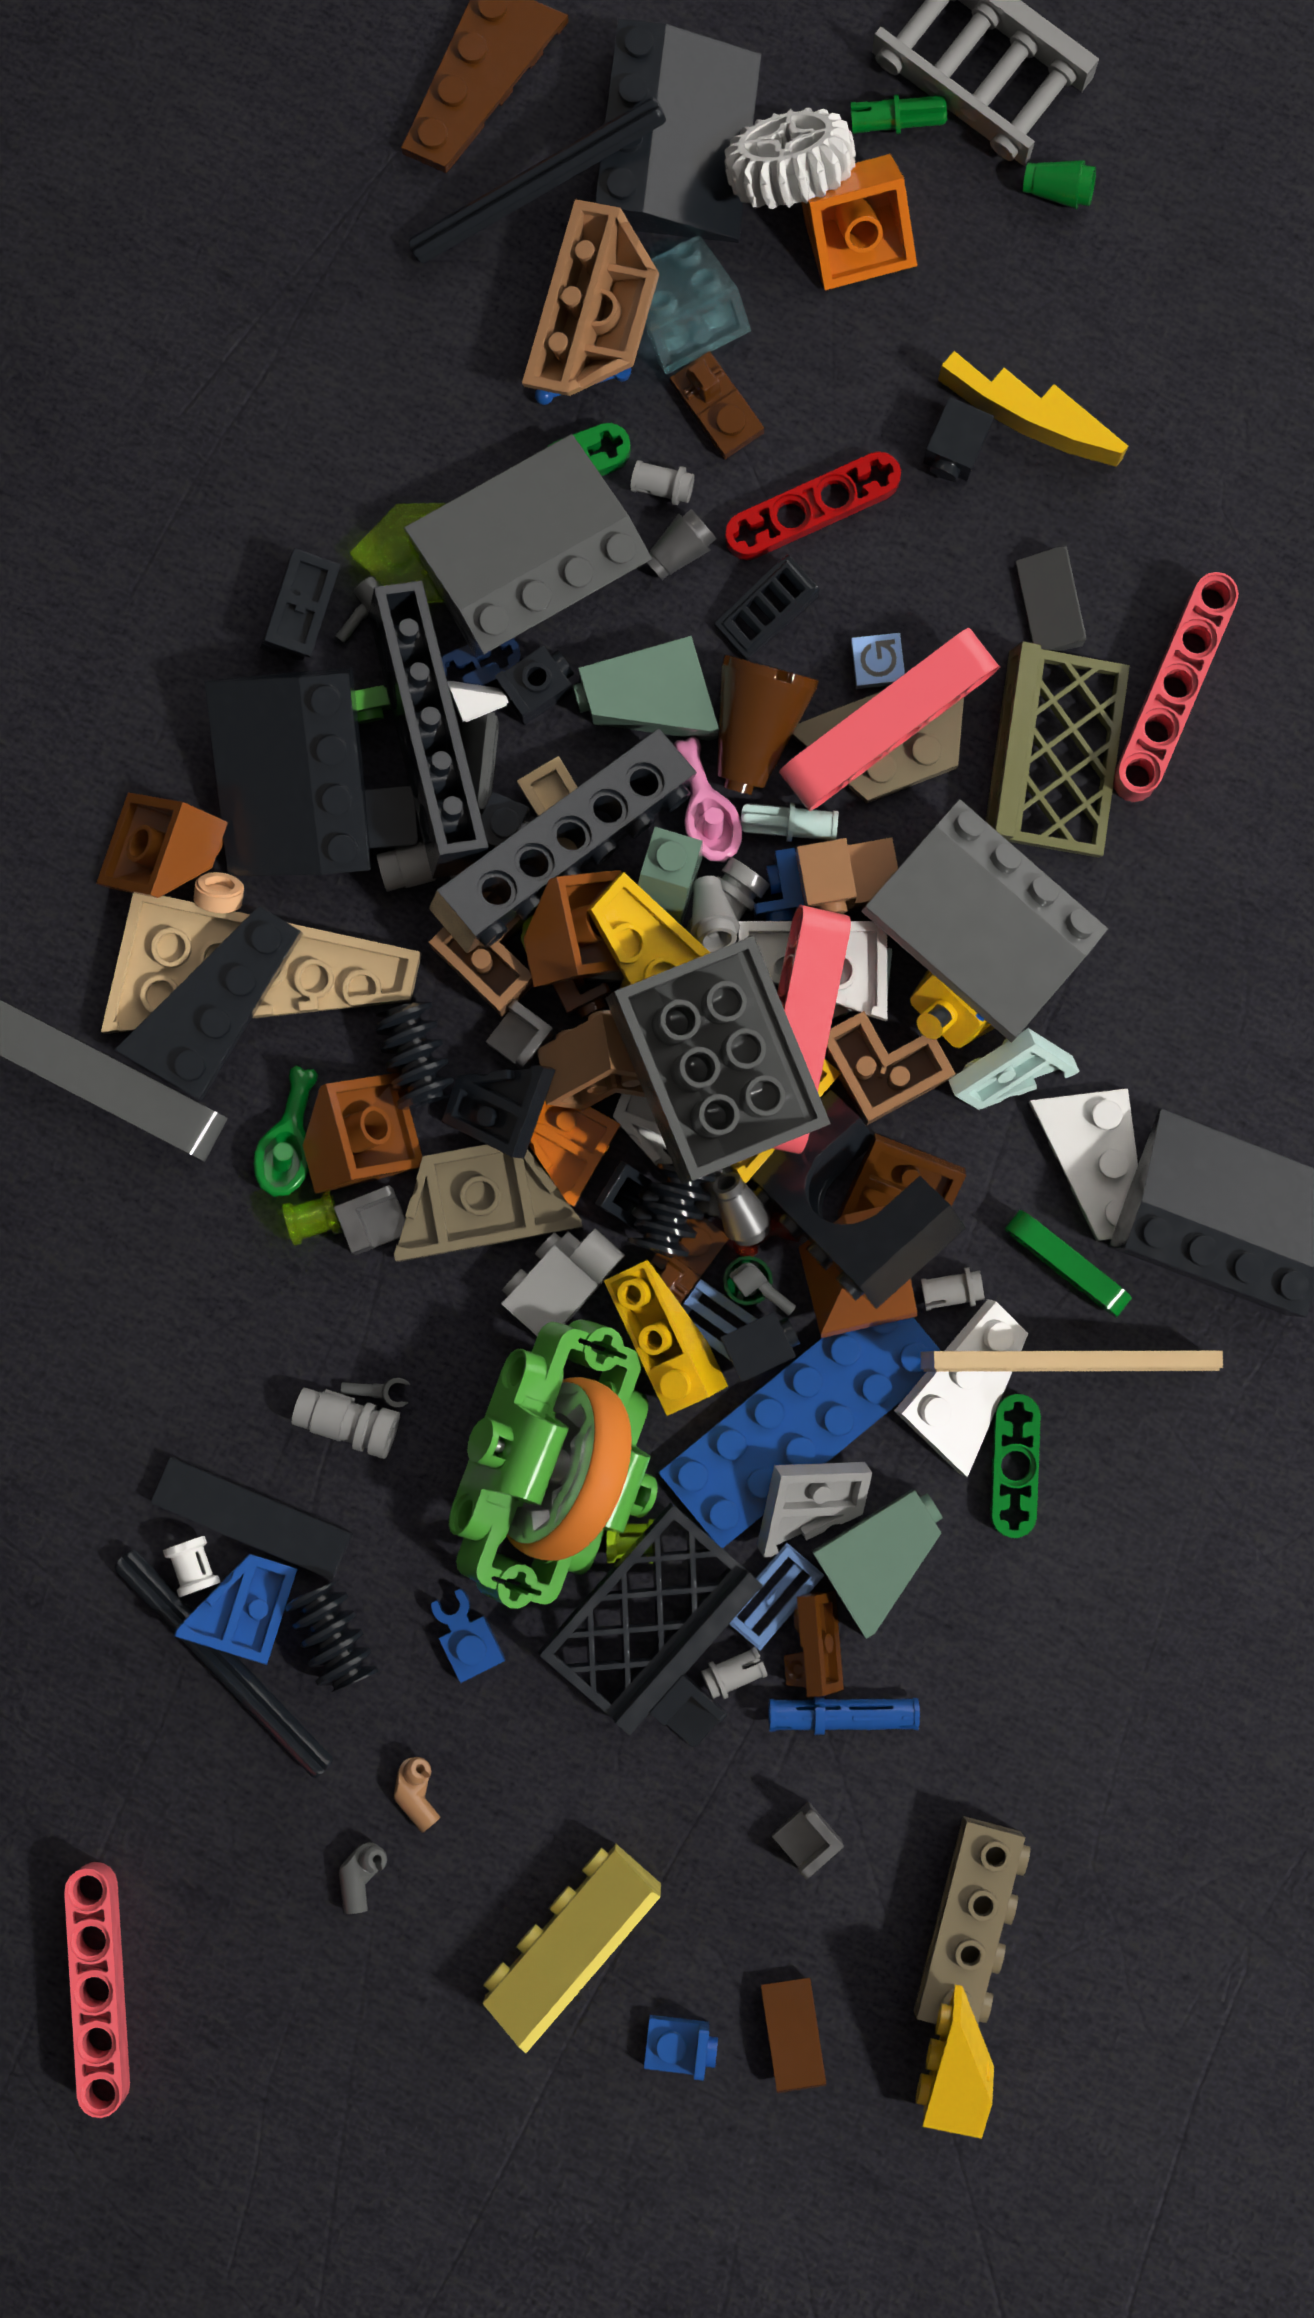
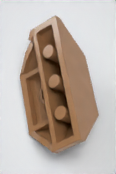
M575 199L522 381L524 387L571 396L634 365L660 274L621 208Z

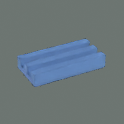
M701 1279L682 1305L687 1314H689L691 1309L726 1334L737 1330V1328L698 1302L702 1294H705L746 1324L758 1320ZM695 1324L707 1340L709 1346L730 1360L723 1343Z
M787 1542L759 1573L756 1579L764 1586L787 1557L795 1563L744 1623L737 1616L729 1623L759 1650L764 1647L794 1612L797 1606V1596L809 1594L824 1576L821 1571ZM804 1570L810 1576L758 1636L751 1629L798 1574Z

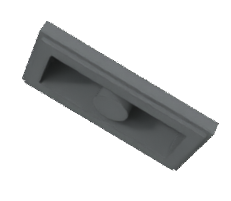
M1067 546L1056 547L1017 560L1015 565L1032 643L1040 644L1041 649L1055 652L1082 647L1086 641V633Z
M495 712L487 713L468 722L462 721L460 735L481 817L493 788L499 733V721Z

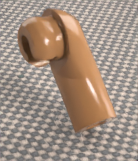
M414 1757L406 1759L398 1769L394 1799L419 1831L423 1833L441 1817L425 1798L428 1780L431 1776V1766L424 1758Z

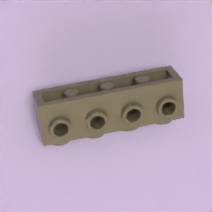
M963 1816L913 2010L918 2020L936 2024L940 2004H950L956 1984L963 1986L977 2024L979 2022L987 2023L993 2002V1993L986 1992L991 1972L1000 1973L1006 1949L1005 1944L999 1943L1003 1924H1012L1017 1909L1018 1895L1011 1894L1016 1874L1024 1876L1030 1857L1031 1848L1024 1845L1026 1837L1021 1831Z

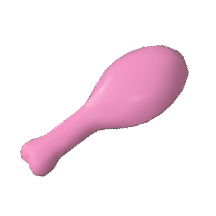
M692 736L686 741L677 740L674 746L697 772L689 785L691 795L684 820L686 834L688 837L703 841V857L711 862L724 863L737 854L742 842L741 818L735 806L709 784L700 758L701 744L699 739Z

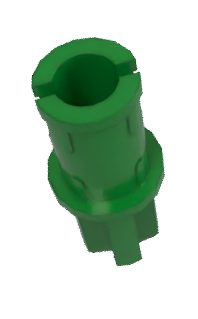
M896 94L894 99L851 102L853 134L880 130H896V134H901V128L944 125L947 121L945 97L899 99V94Z

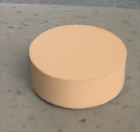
M213 872L204 874L195 882L194 902L197 906L209 912H234L242 906L244 885L239 879L226 873Z

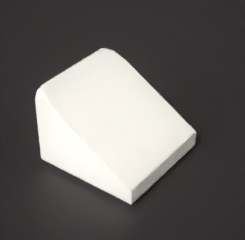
M447 681L452 701L463 721L468 722L507 706V703H509L506 695L500 688Z

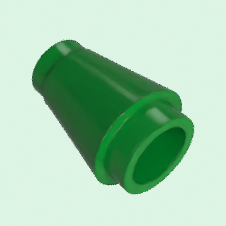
M1085 160L1028 163L1024 176L1023 192L1032 193L1035 196L1074 209H1078L1079 205L1090 206L1095 187L1096 166L1085 165Z

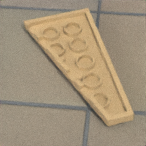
M133 893L101 1032L103 1034L134 1031L250 914L236 911L231 913H213L200 908L194 902L167 896L154 898ZM289 923L302 931L303 935L252 1018L411 1002L422 954L415 950Z

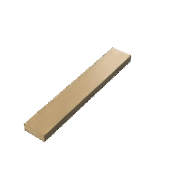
M1223 1351L921 1352V1369H924V1372L1220 1371V1368H1223Z

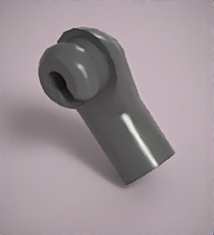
M365 1843L358 1846L339 1868L343 1914H357L368 1911L365 1884L378 1871H382L387 1863L386 1852L375 1843Z

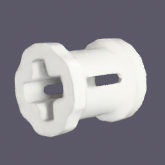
M205 1536L163 1550L165 1558H171L180 1584V1587L177 1589L179 1597L221 1583L219 1576L212 1574L203 1546L207 1543Z

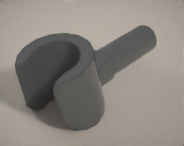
M373 577L362 581L353 591L361 605L354 610L350 618L335 635L344 643L369 614L374 587L381 586Z
M743 1263L730 1273V1278L745 1297L758 1288L763 1296L787 1315L794 1311L796 1305L773 1288L772 1284L767 1281L763 1273L753 1263Z
M391 1378L385 1384L342 1382L341 1394L383 1399L389 1406L403 1407L408 1402L392 1401L388 1391L394 1383L410 1385V1383L402 1378Z

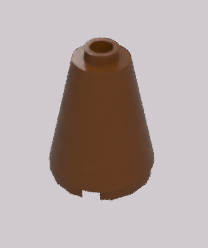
M724 654L721 669L717 776L726 778L724 788L752 795L754 786L765 787L811 701L819 680Z

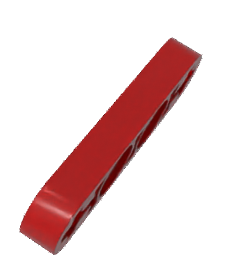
M870 453L744 510L732 517L727 524L725 534L727 548L732 555L739 559H755L886 500L895 493L899 486L901 477L900 465L888 453ZM877 465L881 472L890 471V474L887 476L886 486L881 487L877 481H872L862 486L861 493L864 497H857L856 485L850 475L856 474L858 484L870 477L872 466ZM831 484L843 486L849 495L847 503L840 508H830L825 505L821 498V492L826 486ZM796 504L801 507L805 514V520L800 526L786 528L781 525L777 518V512L784 505ZM762 515H769L770 526L777 535L776 537L770 538L769 529H766L755 536L754 546L748 547L745 541L738 543L735 541L739 536L740 526L746 525L749 531H754L764 526Z

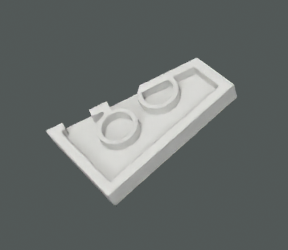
M739 921L738 942L751 936L755 937L773 984L779 986L792 921ZM851 921L850 935L835 1005L858 1013L865 1011L867 1016L886 1022L887 933L873 921Z
M1128 1088L1030 1100L1029 1104L1036 1118H1038L1049 1140L1048 1143L1067 1177L1071 1190L1095 1240H1111L1138 1167Z
M988 1299L945 1351H1021L1028 1333L996 1301ZM926 1372L894 1411L959 1474L968 1477L1012 1372Z

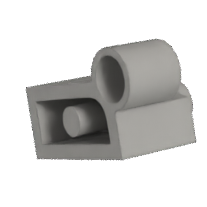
M594 1229L582 1243L569 1231L562 1238L554 1232L536 1251L535 1255L541 1260L529 1274L520 1269L502 1289L508 1296L502 1305L538 1336L541 1328L547 1323L559 1322L566 1324L600 1287L604 1280L609 1277L613 1272L612 1270L623 1259L625 1254L597 1229Z

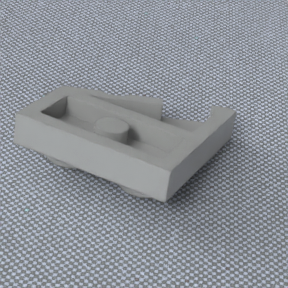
M865 1462L774 1465L757 1547L763 1557H771L778 1554L776 1545L802 1534L808 1540L825 1532L827 1528L834 1524H843L863 1515L872 1477V1471Z

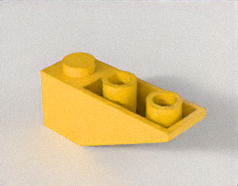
M648 1260L604 1280L667 1416L728 1387L707 1340Z
M955 1984L950 2004L941 2003L939 2007L936 2034L940 2035V2039H931L929 2042L926 2069L930 2070L929 2075L923 2073L920 2075L916 2093V2104L924 2105L922 2127L982 2139L992 2107L994 2065L964 1988L961 1985Z

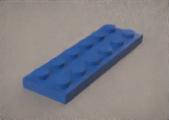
M914 1317L821 1338L658 1473L709 1536L720 1547L724 1548L764 1515L774 1465L827 1463L909 1394L926 1373L924 1369H921V1352L941 1350Z

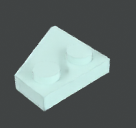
M1027 1028L1012 1043L1006 1038L1003 1044L983 1058H977L967 1063L963 1071L948 1081L956 1097L980 1110L999 1103L1010 1096L1021 1095L1037 1089L1034 1078L1060 1069L1064 1077L1068 1078L1080 1071L1072 1055Z

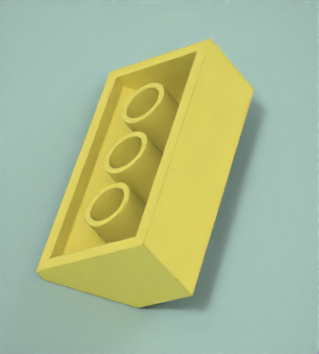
M617 1844L608 1853L603 1848H600L582 1869L588 1876L576 1891L570 1886L563 1890L549 1908L555 1914L543 1929L535 1924L516 1946L522 1952L521 1955L510 1967L502 1962L483 1985L489 1990L485 1995L483 2005L516 2045L525 2053L530 2050L660 1898L661 1883Z

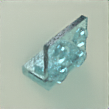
M696 236L686 242H682L651 259L660 275L645 327L657 361L665 374L698 359L708 351L711 352L751 332L737 286L701 236Z

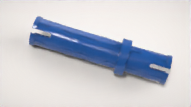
M816 1696L812 1700L769 1699V1731L813 1730L814 1735H824L825 1730H919L918 1698L836 1700L825 1699L824 1696Z

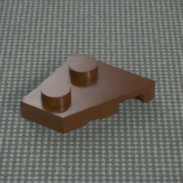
M875 1133L838 1211L837 1219L846 1214L886 1206L918 1176H921L952 1206L965 1180V1168Z

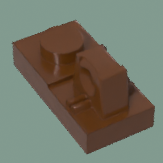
M710 351L670 377L671 385L724 460L764 434V426Z
M704 1217L702 1220L688 1219L686 1222L697 1232L695 1238H680L679 1240L690 1250L688 1257L669 1258L657 1253L650 1262L680 1304L729 1240L722 1230Z
M817 1591L797 1596L794 1624L797 1632L800 1634V1644L803 1647V1651L784 1656L786 1685L806 1688L807 1697L826 1696L844 1690L836 1591Z

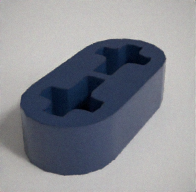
M512 638L499 646L502 651L509 649L512 651V654L507 657L508 665L504 668H500L496 662L480 667V662L492 656L491 651L475 658L469 646L465 645L441 657L446 677L448 676L446 668L451 665H455L458 671L474 666V671L463 676V683L491 687L497 684L495 675L501 671L505 672L521 661L519 645Z

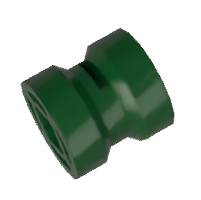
M752 1256L739 1257L732 1261L725 1270L723 1277V1288L727 1297L735 1304L745 1307L755 1306L766 1297L763 1296L758 1288L745 1297L729 1275L732 1271L743 1263H753L763 1273L770 1284L773 1283L772 1273L767 1264L761 1259Z

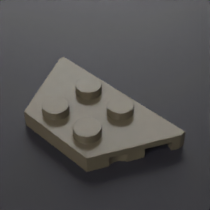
M880 692L798 723L791 737L796 742H801L807 748ZM964 698L849 783V789L867 804L957 769Z
M486 1144L422 1157L416 1178L417 1182L413 1195L410 1198L405 1215V1223L394 1256L396 1262L552 1234L554 1232L583 1228L579 1216L566 1202L555 1184L528 1149L524 1159L510 1157Z

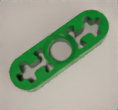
M1019 1210L1004 1230L1014 1240L1115 1318L1120 1315L1131 1301L1132 1297L1121 1286L1026 1212Z
M1012 1394L1001 1399L994 1414L990 1520L996 1531L1010 1538H1020L1027 1535L1034 1528L1037 1520L1041 1414L1036 1402L1023 1394ZM1014 1402H1020L1022 1410L1030 1412V1422H1023L1020 1426V1438L1031 1437L1030 1447L1016 1443L1002 1446V1435L1013 1437V1424L1010 1421H1004V1412L1013 1410ZM1019 1451L1029 1461V1471L1020 1480H1010L1002 1472V1460L1009 1452ZM1001 1484L1011 1488L1029 1486L1028 1497L1018 1494V1509L1026 1511L1027 1517L1026 1520L1018 1521L1017 1529H1009L1008 1521L1000 1519L1001 1510H1007L1010 1507V1494L1000 1495Z

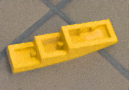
M955 351L941 366L938 378L940 382L975 408L993 415L994 419L1027 437L1068 454L1115 467L1121 462L1127 451L1128 445L1055 384L1040 398L1006 368H1003L991 382Z

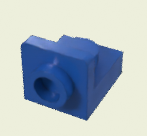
M795 848L775 851V864L767 866V876L771 895L780 893L781 899L754 904L755 920L792 921L800 904L804 905Z
M650 2015L644 2069L694 2075V2080L704 2081L705 2067L715 2068L718 2037L709 2036V2022Z

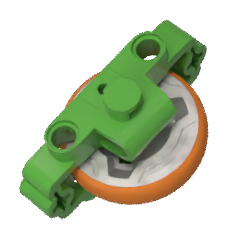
M584 1319L573 1321L569 1325L559 1322H550L544 1325L538 1333L532 1352L516 1349L508 1356L486 1415L478 1421L470 1434L467 1449L469 1461L449 1515L450 1531L454 1535L464 1538L457 1555V1569L462 1575L476 1581V1586L481 1593L509 1608L518 1609L526 1606L530 1601L539 1604L552 1603L561 1592L567 1572L582 1575L590 1569L596 1558L605 1530L624 1533L630 1515L642 1518L648 1514L655 1503L657 1482L652 1475L645 1473L651 1456L636 1446L648 1412L647 1396L642 1392L634 1390L641 1371L642 1362L635 1350L623 1345V1339L613 1328ZM582 1338L605 1347L606 1350L605 1352L579 1343L578 1340ZM569 1359L582 1366L602 1371L599 1382L583 1377L563 1379V1368L566 1360ZM507 1537L510 1543L519 1551L534 1558L532 1567L530 1568L504 1554H497L499 1544ZM496 1576L505 1580L510 1578L520 1582L521 1584L515 1585L510 1582L500 1583L492 1579V1577Z

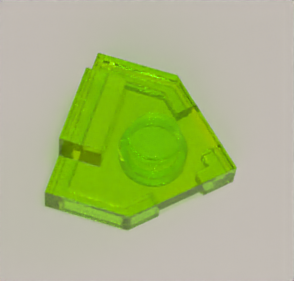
M445 503L396 504L350 552L351 558L364 570H367L383 586L422 581L427 603L444 602L403 528L442 507Z

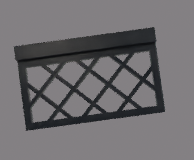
M670 1502L538 1650V1654L608 1714L628 1735H631L763 1585ZM673 1520L677 1521L686 1529L687 1550L660 1552V1534ZM695 1538L707 1549L695 1550ZM652 1544L653 1553L643 1554ZM717 1557L728 1567L714 1583L696 1584V1558ZM687 1559L688 1585L662 1587L661 1561ZM653 1562L654 1588L627 1590V1571L635 1563ZM619 1581V1590L610 1591ZM705 1592L697 1601V1593ZM689 1594L688 1613L681 1620L663 1621L662 1596ZM654 1596L655 1622L628 1624V1599ZM620 1599L621 1625L594 1627V1608L601 1601ZM586 1619V1628H578ZM664 1630H672V1631L664 1638ZM656 1631V1649L648 1657L630 1659L629 1633ZM621 1634L622 1659L595 1662L594 1636ZM586 1637L587 1662L566 1664L554 1654L568 1638ZM639 1667L631 1676L630 1668ZM622 1668L623 1686L610 1700H607L596 1690L595 1671ZM588 1671V1682L576 1672Z

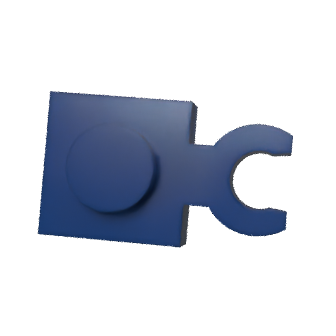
M460 1588L455 1591L456 1598L460 1603L459 1610L456 1613H446L442 1609L439 1600L432 1602L431 1608L435 1618L441 1623L448 1624L451 1632L441 1636L439 1640L460 1683L504 1662L506 1659L485 1616L483 1615L473 1621L470 1620L468 1616L470 1600L467 1593Z

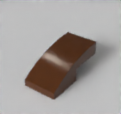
M804 1978L761 1985L777 2093L827 2086L811 1979Z

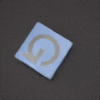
M900 633L851 639L856 689L889 686L905 674Z

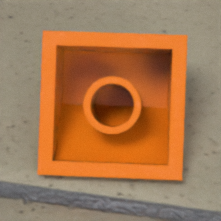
M891 154L855 163L856 166L851 170V176L847 180L841 181V186L838 189L827 190L826 196L811 198L807 204L801 202L805 225L824 290L917 266L905 181Z

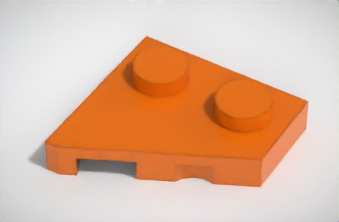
M545 1100L529 1146L566 1202L575 1207L621 1124L592 1107H588L585 1110L546 1105Z

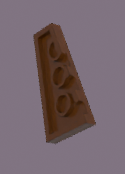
M470 0L401 147L403 155L447 173L485 127L484 122L498 105L502 106L510 96L514 85L528 68L531 69L543 55V49L556 34L559 35L569 23L568 15L535 0Z

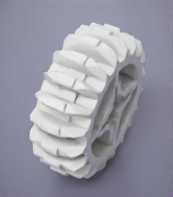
M805 108L799 112H793L790 109L785 114L777 115L773 113V116L766 120L757 119L754 126L741 129L740 135L734 136L730 140V146L725 149V171L728 183L732 186L734 195H738L741 202H751L753 207H761L767 204L769 209H774L778 205H787L790 208L794 203L798 202L807 204L811 198L826 196L827 190L838 189L841 186V181H845L851 176V170L856 166L854 158L856 152L852 132L849 131L847 121L841 120L840 114H829L825 109L815 112L811 108Z

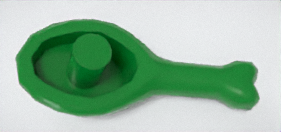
M297 1065L290 1069V1091L285 1112L281 1120L260 1139L254 1153L255 1178L260 1188L273 1197L290 1195L300 1187L309 1171L303 1149L306 1136L303 1127V1117L309 1092L316 1084L318 1074L314 1069L304 1070Z

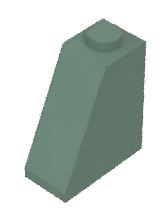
M692 636L578 668L581 683L572 685L580 713L589 711L594 725L651 733L660 729L665 735L686 738L694 736L700 740L707 741L718 738V724Z
M655 827L640 873L638 886L682 926L692 894V884L697 878L702 862L703 841Z
M911 1489L812 1551L866 1639L876 1633L941 1535L936 1522L943 1519L928 1493L919 1497L917 1492Z

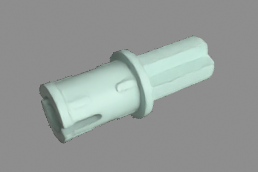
M790 802L789 807L747 803L743 805L741 812L742 831L744 833L787 836L786 841L789 842L792 841V837L831 841L836 840L839 812L815 809L808 811V809L795 808V803Z

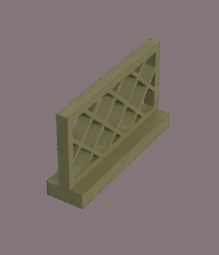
M1023 641L1009 651L986 814V822L1008 842L1097 858L1104 855L1130 665L1041 649L1040 644ZM1044 663L1061 666L1072 681L1070 685L1055 696L1052 695L1042 680ZM1075 669L1086 670L1087 672L1080 677ZM1095 672L1115 676L1112 696L1102 704H1099L1084 683ZM1076 687L1092 711L1073 724L1057 700ZM1041 695L1045 703L1038 707L1039 696ZM1111 704L1108 716L1104 709ZM1050 707L1065 728V731L1049 743H1046L1035 728L1037 715ZM1096 715L1106 729L1107 736L1106 743L1093 752L1077 728ZM1070 735L1085 756V759L1069 771H1066L1050 748ZM1033 742L1039 749L1034 754H1032ZM1104 752L1102 765L1097 756ZM1043 754L1059 778L1042 791H1039L1029 777L1030 763ZM1090 763L1100 777V787L1097 793L1086 799L1070 776ZM1063 782L1079 806L1059 819L1044 796ZM1026 789L1032 796L1027 802H1025ZM1098 799L1095 812L1090 804ZM1035 802L1052 824L1051 827L1040 835L1021 832L1023 811ZM1082 810L1094 826L1092 844L1075 841L1064 826L1067 821ZM1056 830L1061 838L1049 837V835Z

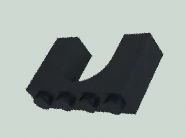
M830 1090L821 1098V1101L831 1124L810 1132L806 1146L801 1154L775 1149L751 1177L755 1185L750 1189L769 1211L776 1207L782 1213L777 1220L796 1241L804 1235L811 1242L806 1250L824 1270H828L833 1265L841 1273L835 1279L855 1301L863 1295L877 1309L965 1230L966 1227L952 1206L921 1176H918L881 1211L864 1221L854 1224H835L823 1219L822 1206L828 1188L849 1165L868 1149L873 1138L862 1119Z

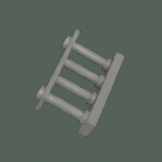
M925 0L897 37H894L880 26L874 36L872 53L876 55V61L884 70L893 75L900 73L931 97H945L947 109L990 140L991 147L998 155L1009 161L1015 159L1023 166L1029 161L1035 142L1026 134L1064 86L1073 85L1083 92L1093 79L1099 58L1021 0H959L972 10L973 17L935 66L913 51L912 48L950 0ZM996 28L1010 38L1011 46L976 91L971 94L950 77L987 29L993 30ZM1034 56L1048 67L1050 74L1010 123L988 107V105L1025 58H1032Z

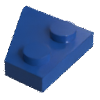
M252 1554L247 1555L175 1630L174 1637L267 1665L297 1569Z

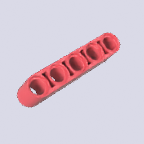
M1213 572L1206 574L1199 580L1188 597L1115 769L1114 789L1126 801H1143L1152 794L1163 778L1238 600L1237 585L1225 573ZM1204 590L1217 591L1224 600V607L1219 609L1209 608L1203 602L1201 593ZM1190 633L1200 636L1205 642V651L1203 653H1192L1187 650L1183 645V636ZM1174 677L1183 681L1187 690L1186 696L1176 698L1169 695L1164 689V680ZM1152 721L1161 723L1167 729L1168 739L1165 742L1152 741L1145 733V724ZM1134 765L1144 768L1149 775V784L1144 787L1132 785L1126 777V768Z
M967 628L796 755L782 767L779 773L808 811H812L980 686L1000 666L973 631Z
M800 904L792 920L777 994L818 1091L850 935L851 920L850 916ZM809 1133L772 1149L801 1154L808 1141Z
M91 1862L85 1864L69 1877L65 1885L64 1895L77 2099L84 2113L91 2117L103 2118L114 2113L127 2097L130 2088L118 1882L116 1874L109 1866L100 1862ZM83 1876H94L100 1881L103 1888L100 1899L92 1900L83 1895L80 1889V1880ZM94 1926L102 1930L106 1938L104 1949L94 1950L86 1945L83 1939L85 1927ZM99 1977L106 1982L109 1989L107 1999L96 2000L88 1994L86 1989L88 1978ZM93 2028L106 2030L112 2039L111 2049L106 2051L96 2049L90 2043V2030ZM105 2079L109 2081L114 2087L115 2099L102 2101L97 2098L92 2089L93 2080Z

